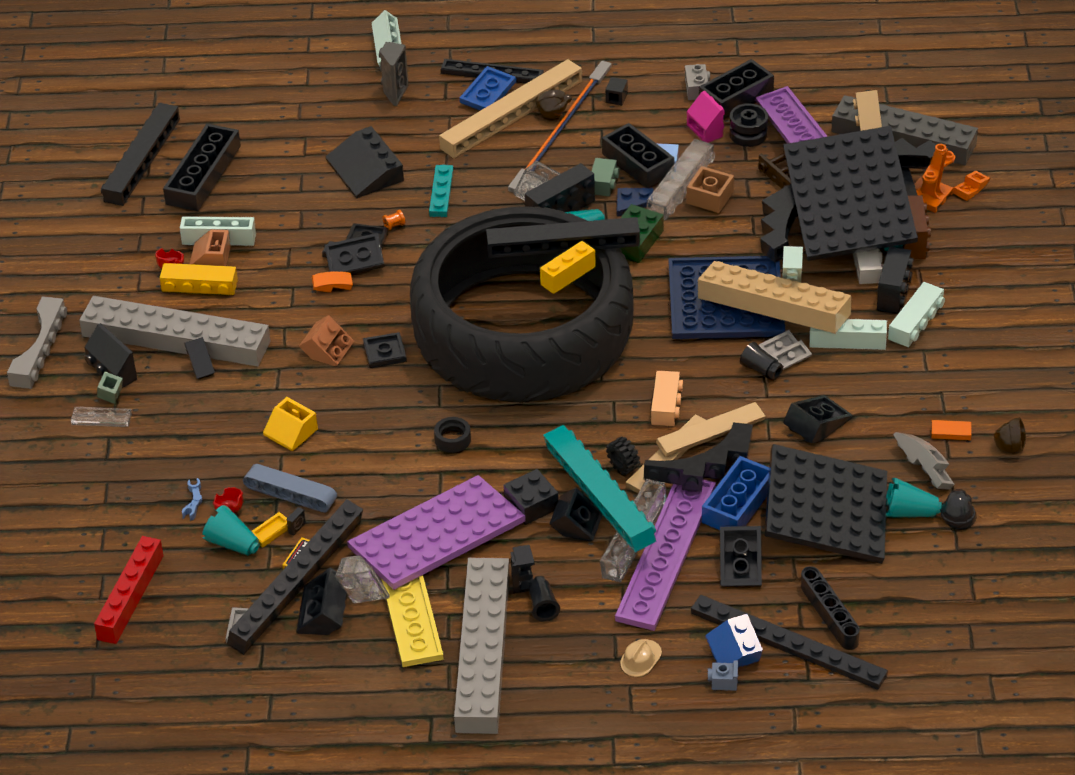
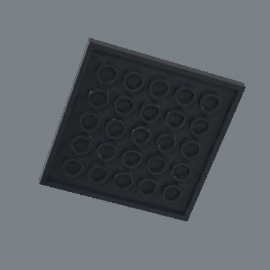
M773 444L770 451L764 536L882 564L885 559L887 471Z

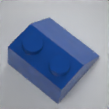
M747 614L728 619L705 636L716 663H734V660H738V667L760 661L763 649Z

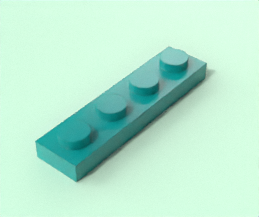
M436 165L429 209L430 217L448 216L454 172L453 165Z

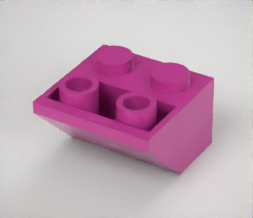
M703 91L687 110V126L705 144L723 137L724 109L712 96Z

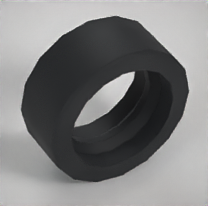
M459 417L441 419L434 427L436 446L448 453H457L466 449L471 442V431L468 422ZM448 431L463 433L462 436L455 439L441 436Z

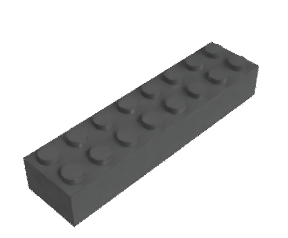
M843 96L832 115L833 133L845 134L861 131L860 126H856L855 116L858 115V109L854 110L853 99L856 98ZM879 104L882 127L891 126L895 142L903 138L917 148L931 140L936 145H946L948 151H952L955 155L954 163L967 164L977 144L978 128Z

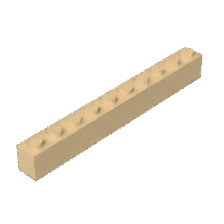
M569 59L565 60L440 134V149L452 158L459 156L536 110L537 99L542 93L554 89L566 92L581 83L582 68Z

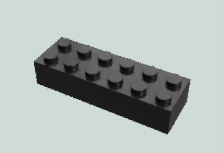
M208 123L205 125L164 186L165 205L199 211L241 147L239 130Z

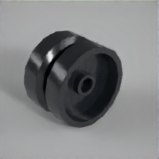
M742 104L733 108L730 112L729 137L737 145L744 147H753L765 142L768 130L767 111L756 104Z

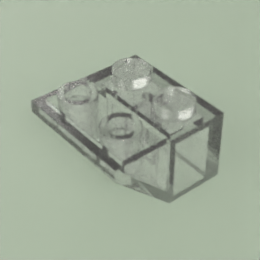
M536 161L524 170L514 195L525 201L524 193L561 173Z
M360 555L341 559L336 578L353 604L389 599L390 594L373 568Z

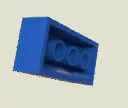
M739 456L702 505V523L720 530V527L746 526L767 497L769 467Z

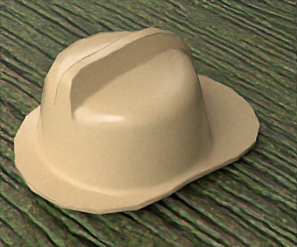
M641 639L631 643L621 658L622 670L627 675L633 677H641L648 674L661 657V647L656 642L648 639Z

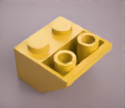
M286 397L274 407L263 435L294 451L318 430L316 413Z

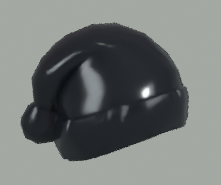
M962 489L952 491L940 509L943 521L956 530L971 527L977 518L976 511L971 504L972 498L966 491Z

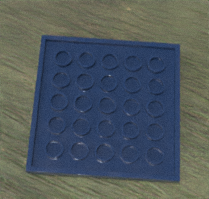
M767 256L668 258L672 339L775 337L786 332L785 320L698 298V279L714 261L756 270L764 274H772L781 278L779 261L775 263Z

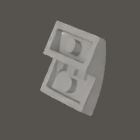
M789 330L759 344L764 351L776 358L784 366L783 370L812 355L802 340L797 341Z

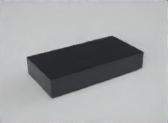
M203 337L185 342L184 345L196 379L214 374L215 371Z

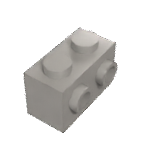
M705 64L685 65L688 100H696L699 96V86L710 81V71H706Z

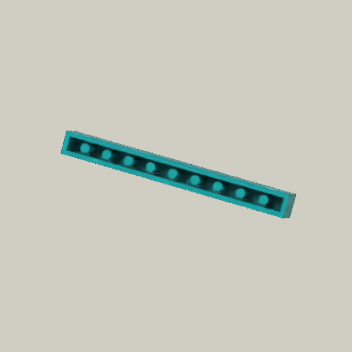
M562 425L543 435L549 452L634 552L657 542L654 535L656 529L653 523L647 521L642 511H638L635 502L629 500L624 490H620L616 480H611L608 471L602 469L600 462L597 459H593L589 450H585L582 441L576 439L572 430H568Z

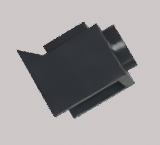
M530 545L513 547L510 557L513 594L529 591V581L533 579L531 566L535 565Z

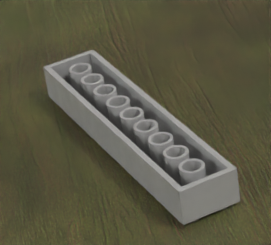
M92 296L79 320L82 337L90 338L96 326L101 323L123 344L187 354L185 342L203 337L211 359L259 366L270 344L269 325L99 296Z
M468 558L454 714L455 733L498 734L510 578L509 558Z

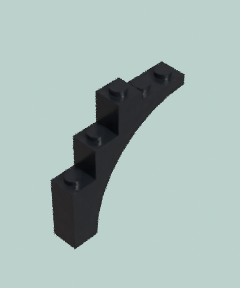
M733 422L732 428L725 439L704 453L678 460H645L643 480L682 485V490L702 492L704 478L722 480L727 466H733L739 456L749 458L753 424Z

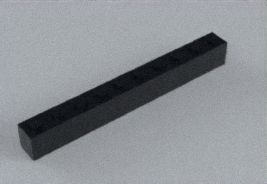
M348 499L345 500L229 630L228 645L243 655L249 650L302 590L304 585L310 581L360 524L363 513L361 507Z

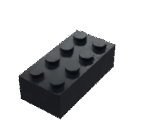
M750 59L699 86V95L701 92L706 91L723 107V118L730 115V112L736 106L751 104L756 101L755 97L774 91V75Z
M630 123L602 137V154L608 159L617 160V166L644 187L649 188L674 174V157Z
M580 163L524 193L525 207H546L563 212L578 211L595 201L594 173Z

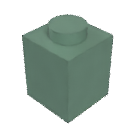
M104 372L97 387V397L115 404L122 390L123 378Z

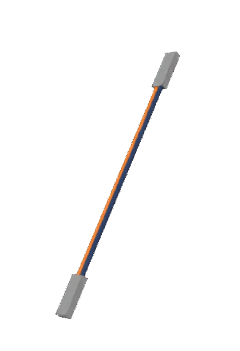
M606 61L599 63L590 75L587 86L528 166L519 171L508 186V191L520 193L531 178L532 170L595 84H600L611 69L612 63Z

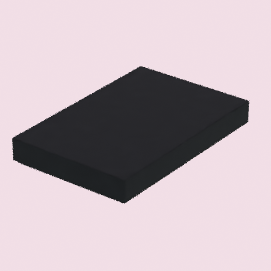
M378 233L325 244L330 272L356 274L385 267Z

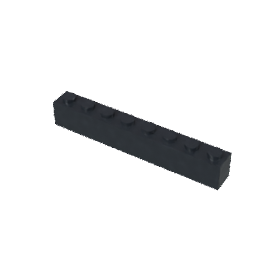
M158 103L156 108L152 110V114L145 121L142 129L138 131L136 138L131 142L128 150L124 152L122 159L116 164V168L110 173L106 183L102 185L101 194H103L104 202L124 206L180 121L178 106Z
M637 217L486 229L489 258L562 253L581 241L595 250L640 246V230Z

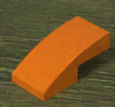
M974 171L966 175L964 182L955 186L952 193L968 201L987 185L990 178L978 171Z
M324 272L312 275L313 290L331 293L333 287L351 290L353 286L351 273Z

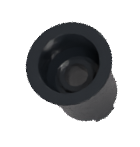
M751 342L744 349L739 361L741 365L751 368L772 380H776L784 367L776 358L764 351L755 342Z
M536 576L530 580L529 594L533 617L542 622L553 620L560 613V605L555 599L550 583L544 576Z

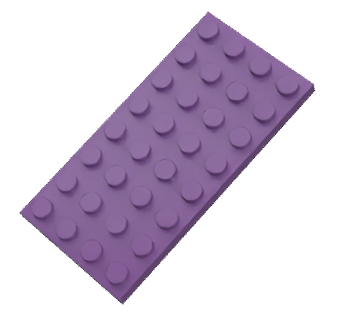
M477 475L347 541V544L354 554L394 590L525 522V515Z

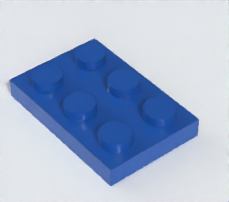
M487 66L460 96V103L481 111L503 98L516 83V77Z

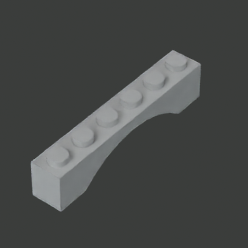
M42 296L37 307L38 319L41 325L39 337L26 352L12 360L7 371L10 386L32 389L34 382L38 380L39 371L44 367V360L50 353L52 343L56 340L57 331L61 329L62 320L67 316V307H65L64 299Z

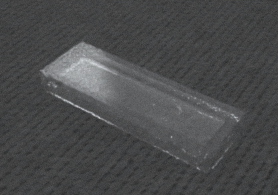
M74 407L71 423L72 425L129 427L132 411L126 408Z

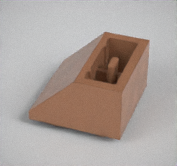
M210 229L194 243L190 264L226 266L231 247L229 230Z
M328 315L314 324L299 347L312 360L337 366L354 340Z

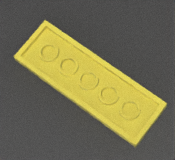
M423 575L394 590L381 579L402 667L444 660Z

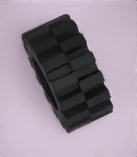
M621 436L606 446L607 457L610 458L609 462L613 463V468L617 469V472L621 473V475H626L639 467L640 456H637L638 451H635V446L631 445V441H627L626 437L623 438Z

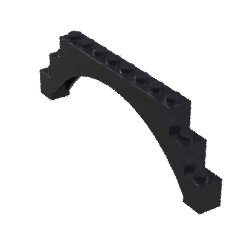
M903 138L897 140L895 145L901 169L927 170L936 144L929 140L915 148ZM791 184L762 200L765 217L761 219L762 233L765 236L760 238L761 252L775 263L783 258L784 246H789L787 240L789 231L798 216Z

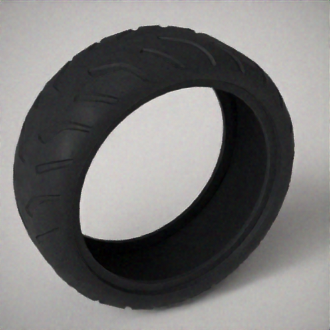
M525 206L492 209L467 217L441 232L425 248L414 267L410 284V307L414 336L418 348L421 349V354L428 365L432 366V369L445 381L452 382L453 386L467 393L471 392L472 395L492 400L497 399L499 401L521 403L522 401L548 400L580 390L599 379L616 363L630 337L634 312L633 283L629 270L630 267L625 255L620 248L595 250V267L571 282L585 291L594 300V303L575 319L558 327L539 332L504 333L492 331L467 322L455 314L449 307L465 291L492 278L512 274H540V267L562 253L489 258L486 229L582 222L587 220L555 209Z

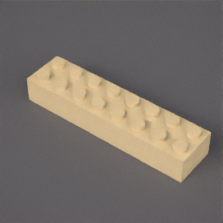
M714 261L698 279L699 299L835 334L851 315V295L828 290L824 287L792 281L791 279L776 277L772 274L760 273L756 270L725 264L720 261Z

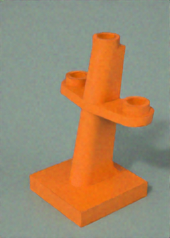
M937 144L935 146L930 165L924 175L914 184L917 195H923V202L927 203V210L934 213L937 212L940 204L943 205L946 202V197L949 194H953V187L941 183L944 167L955 160L954 153L948 151L944 144Z

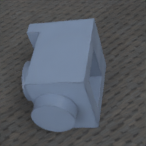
M734 660V663H712V668H708V681H712V690H737L738 660Z

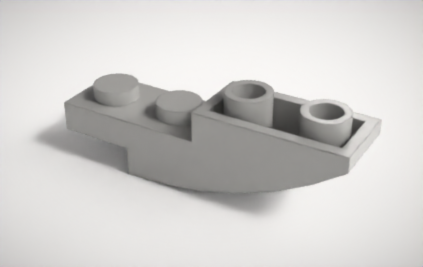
M898 432L893 434L898 446L906 453L908 461L912 464L922 465V469L928 473L932 479V484L936 488L950 490L955 485L945 471L949 463L935 447L914 435Z

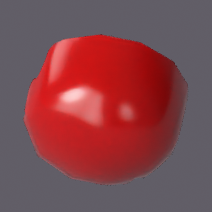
M161 248L155 253L156 263L161 270L164 263L184 264V255L173 248L169 252H165Z
M227 487L221 496L216 494L213 507L216 510L218 507L226 505L235 514L243 506V492L239 488Z

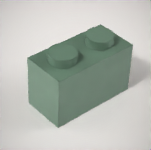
M595 158L592 168L595 178V195L610 196L612 189L615 190V178L619 177L617 160Z

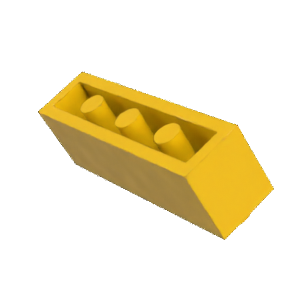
M164 263L160 275L162 292L234 295L238 282L236 267Z

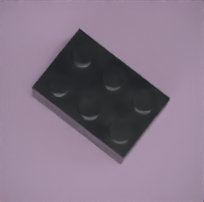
M889 247L878 283L877 311L899 314L900 308L904 307L906 300L904 295H908L909 284L907 283H911L913 272L910 271L914 262V258H911V250Z

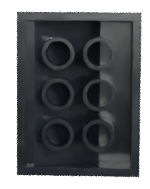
M372 126L354 132L325 156L328 163L356 199L404 181L403 164Z

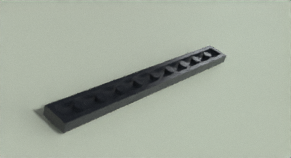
M700 595L691 607V614L721 625L728 619L747 614L759 642L879 690L888 676V670L706 596Z

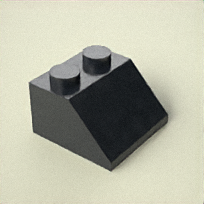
M574 488L559 497L549 524L564 537L591 542L594 540L603 514L579 489Z

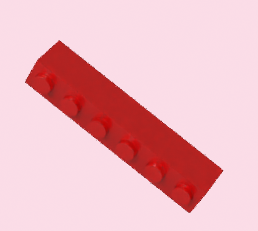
M146 536L141 537L94 623L97 640L117 644L164 556L160 539Z

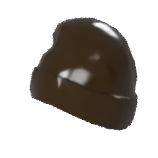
M549 90L539 95L536 105L542 116L555 120L562 115L567 104L571 102L572 97L561 90Z
M1020 417L1010 420V422L1003 424L995 431L994 441L1000 450L1012 454H1017L1024 450L1026 430Z

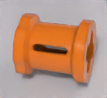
M397 210L396 213L389 216H382L383 224L388 228V231L392 230V227L403 226L406 223L401 210Z

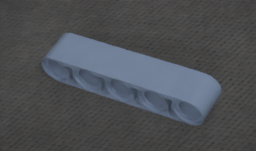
M254 464L243 478L244 485L251 490L320 512H327L337 498V492L329 486L260 464Z

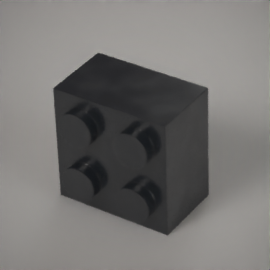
M538 469L503 484L504 498L525 515V522H523L525 525L554 512L559 500L557 490Z

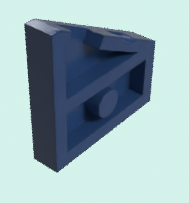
M618 188L617 216H622L623 212L631 204L642 208L653 206V188Z

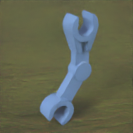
M198 478L196 485H191L190 480L187 482L189 491L193 493V500L182 509V516L184 519L186 514H190V521L195 519L197 507L202 503V496L199 492L201 482Z

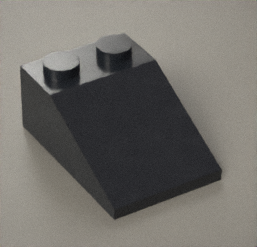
M821 395L791 403L783 423L789 427V430L801 435L806 442L815 443L823 441L848 422L853 415L827 396Z
M761 526L720 527L721 587L762 586Z

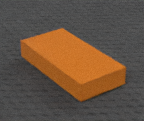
M932 420L931 439L971 440V422Z

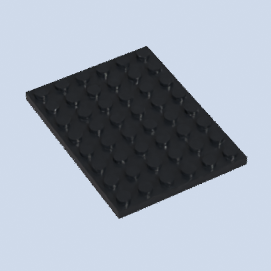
M891 126L783 144L807 261L918 242Z

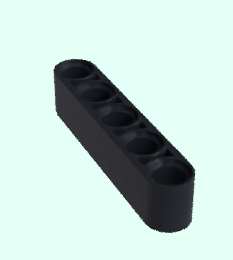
M812 566L803 568L801 572V589L844 649L853 650L857 648L860 632L858 624L820 571Z

